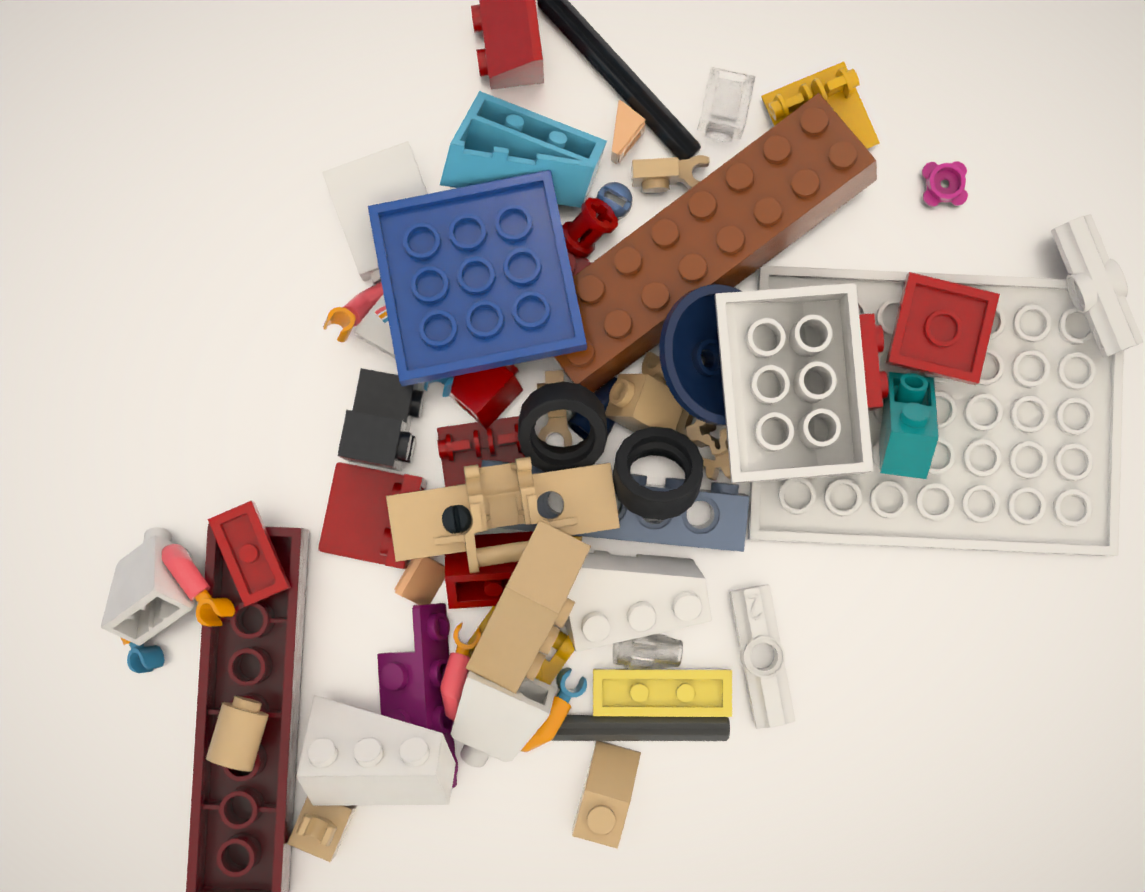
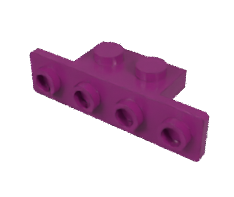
M445 603L414 605L412 615L415 651L377 654L381 715L443 733L456 762L452 788L457 785L456 775L458 772L455 743L451 736L454 721L445 715L440 692L441 681L449 658L448 635L450 624Z

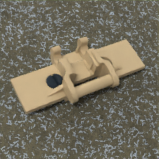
M531 458L515 459V463L479 468L478 464L464 466L466 484L388 495L386 499L395 560L398 562L466 551L469 572L476 573L479 572V567L519 561L529 542L522 541L476 548L474 535L478 532L517 524H538L539 520L570 536L620 528L611 463L532 474ZM548 491L558 493L563 500V509L554 518L542 517L537 510L539 496Z

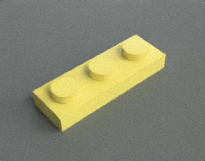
M593 669V716L732 717V670Z

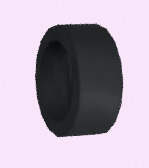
M564 381L545 384L533 391L522 404L518 419V440L521 452L525 457H530L531 464L538 469L550 472L591 466L604 453L608 438L604 405L594 392L584 386ZM564 409L575 411L586 417L591 429L587 438L578 444L559 447L549 445L538 438L535 431L536 421L550 411Z
M649 427L637 430L623 440L616 452L613 483L618 500L630 512L645 519L665 520L680 516L692 507L701 487L703 458L698 447L686 435L671 428ZM646 456H663L675 461L684 470L685 481L677 489L665 492L653 491L641 486L631 477V465L639 458Z

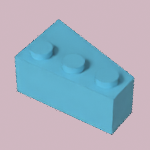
M479 91L450 143L440 185L461 188L551 170L557 204L581 208L595 179L607 140Z

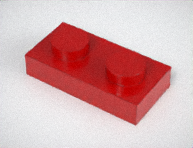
M873 313L859 315L868 411H874L883 407L882 399H887L889 391L887 374L879 369L878 353H882L884 350L883 329L881 325H875V315Z
M248 501L207 519L244 607L253 605L291 588L254 501Z

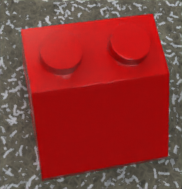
M479 0L480 4L471 5L474 33L483 32L485 43L484 49H476L480 77L489 76L491 90L544 83L543 56L535 0Z

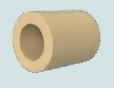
M234 696L232 703L222 702L206 760L235 770L247 772L253 770L269 716L267 713L260 711L261 702L242 696Z

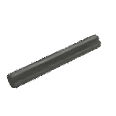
M567 715L554 739L551 741H727L730 736V721L728 717Z

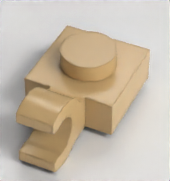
M697 155L686 160H678V157L632 160V187H642V191L645 193H660L670 190L669 185H676L677 182H682L690 190L700 182L693 177L692 171L697 167H708L710 159L704 155Z
M563 370L545 371L546 383H537V389L545 384L564 381ZM567 410L550 411L548 413V423L540 430L538 438L546 442L550 434L558 433L564 439V447L572 446V435L568 430Z

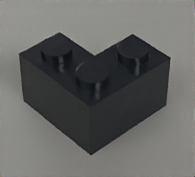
M361 368L353 410L346 409L337 456L348 462L402 471L403 462L411 463L416 436H412L409 430L412 417L420 418L424 391L418 390V384L402 387L398 375Z

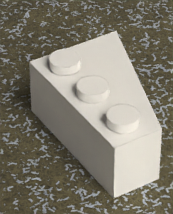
M594 550V553L587 554L567 597L575 601V604L565 622V626L573 647L578 652L710 622L712 617L706 578L693 559L636 554V557L610 555L608 551Z
M314 695L296 777L313 806L449 805L456 762L443 733Z

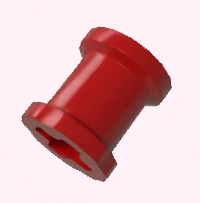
M588 198L581 206L582 212L572 222H565L562 225L566 247L578 257H588L595 250V243L604 233H612L618 226V219L612 208L598 198Z

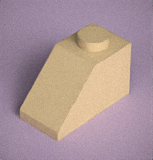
M596 741L572 828L573 837L618 849L631 802L641 752L603 741Z

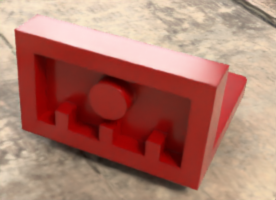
M338 462L333 475L318 547L319 551L406 569L410 560L398 562L395 560L386 496L425 490L427 480L419 476L401 475Z

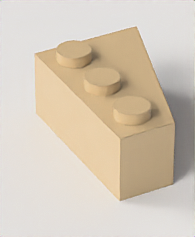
M539 520L480 637L466 669L515 694L525 677L534 681L546 655L549 654L559 634L560 629L553 625L555 624L563 628L575 604V601L567 597L591 546Z

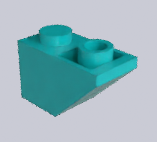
M888 372L889 391L887 399H884L879 439L880 473L927 479L939 438L934 377L921 376L915 373Z

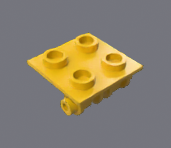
M844 61L761 96L770 119L775 126L816 94L820 93L867 149L880 144L856 89L860 85L857 73L853 68L848 70Z

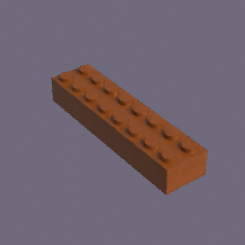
M816 94L573 277L587 350L553 356V358L572 383L580 384L595 392L660 343L661 331L666 316L683 295L707 285L719 284L731 287L738 285L877 180L876 159L821 94Z

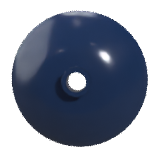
M714 284L696 288L686 293L673 305L662 327L659 354L666 384L681 407L700 421L712 425L726 426L714 295L716 293L742 291L731 286ZM701 354H702V356H703V358H704V364H703L702 359H701Z

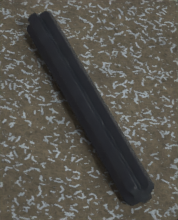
M537 0L538 7L627 104L646 119L645 123L679 160L690 159L699 153L700 143L568 0Z

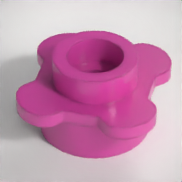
M959 161L940 165L935 162L927 163L922 169V176L926 179V191L923 193V201L930 207H935L939 203L949 202L954 206L964 204L968 198V193L964 189L966 185L965 175L967 174L966 166ZM942 180L948 181L949 186L947 188L941 186Z

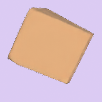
M621 100L618 101L611 161L615 164L620 163L644 134L646 119Z
M430 557L411 559L394 588L396 590L395 593L418 605L431 604L445 579V566Z

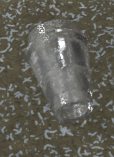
M659 633L613 644V663L615 665H623L625 670L679 667L683 654L682 640L673 639Z

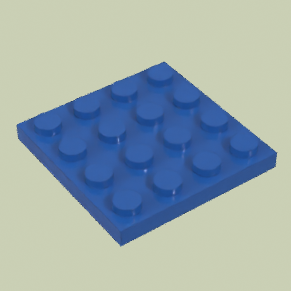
M551 170L368 206L399 382L402 387L587 350Z

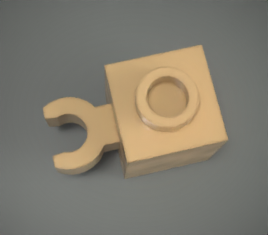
M648 352L642 362L643 374L618 375L617 381L609 394V403L605 412L606 417L633 432L649 427H663L676 430L683 408L676 401L666 384L661 369L660 357L652 352Z
M307 796L287 844L331 862L338 852L357 805L313 806Z

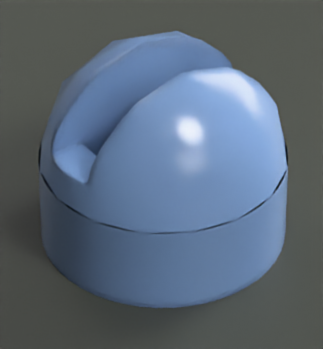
M618 182L607 183L598 191L596 198L607 203L614 211L618 220L624 218L630 212L632 194L624 184ZM609 191L626 201V203L621 207L611 199L604 197L605 193Z

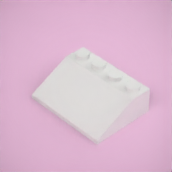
M856 283L716 293L714 296L731 483L857 475L874 471Z

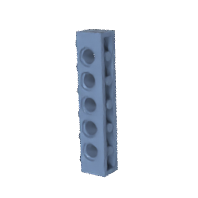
M482 460L481 467L508 464L509 462ZM532 465V474L544 472ZM631 474V477L641 486L653 491L665 492L677 489L685 481V479L666 478L665 486L647 484V476ZM711 482V490L700 489L694 501H705L711 508L710 519L700 526H695L688 522L687 510L677 517L647 521L643 517L630 512L620 502L618 510L620 528L573 536L744 552L750 496L745 493H738L739 485ZM552 491L543 493L537 500L538 513L545 518H554L560 514V512L554 511L548 504V497ZM517 524L497 528L534 532L537 524Z

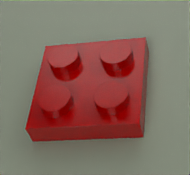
M909 272L906 275L885 364L971 385L979 384L1000 294Z

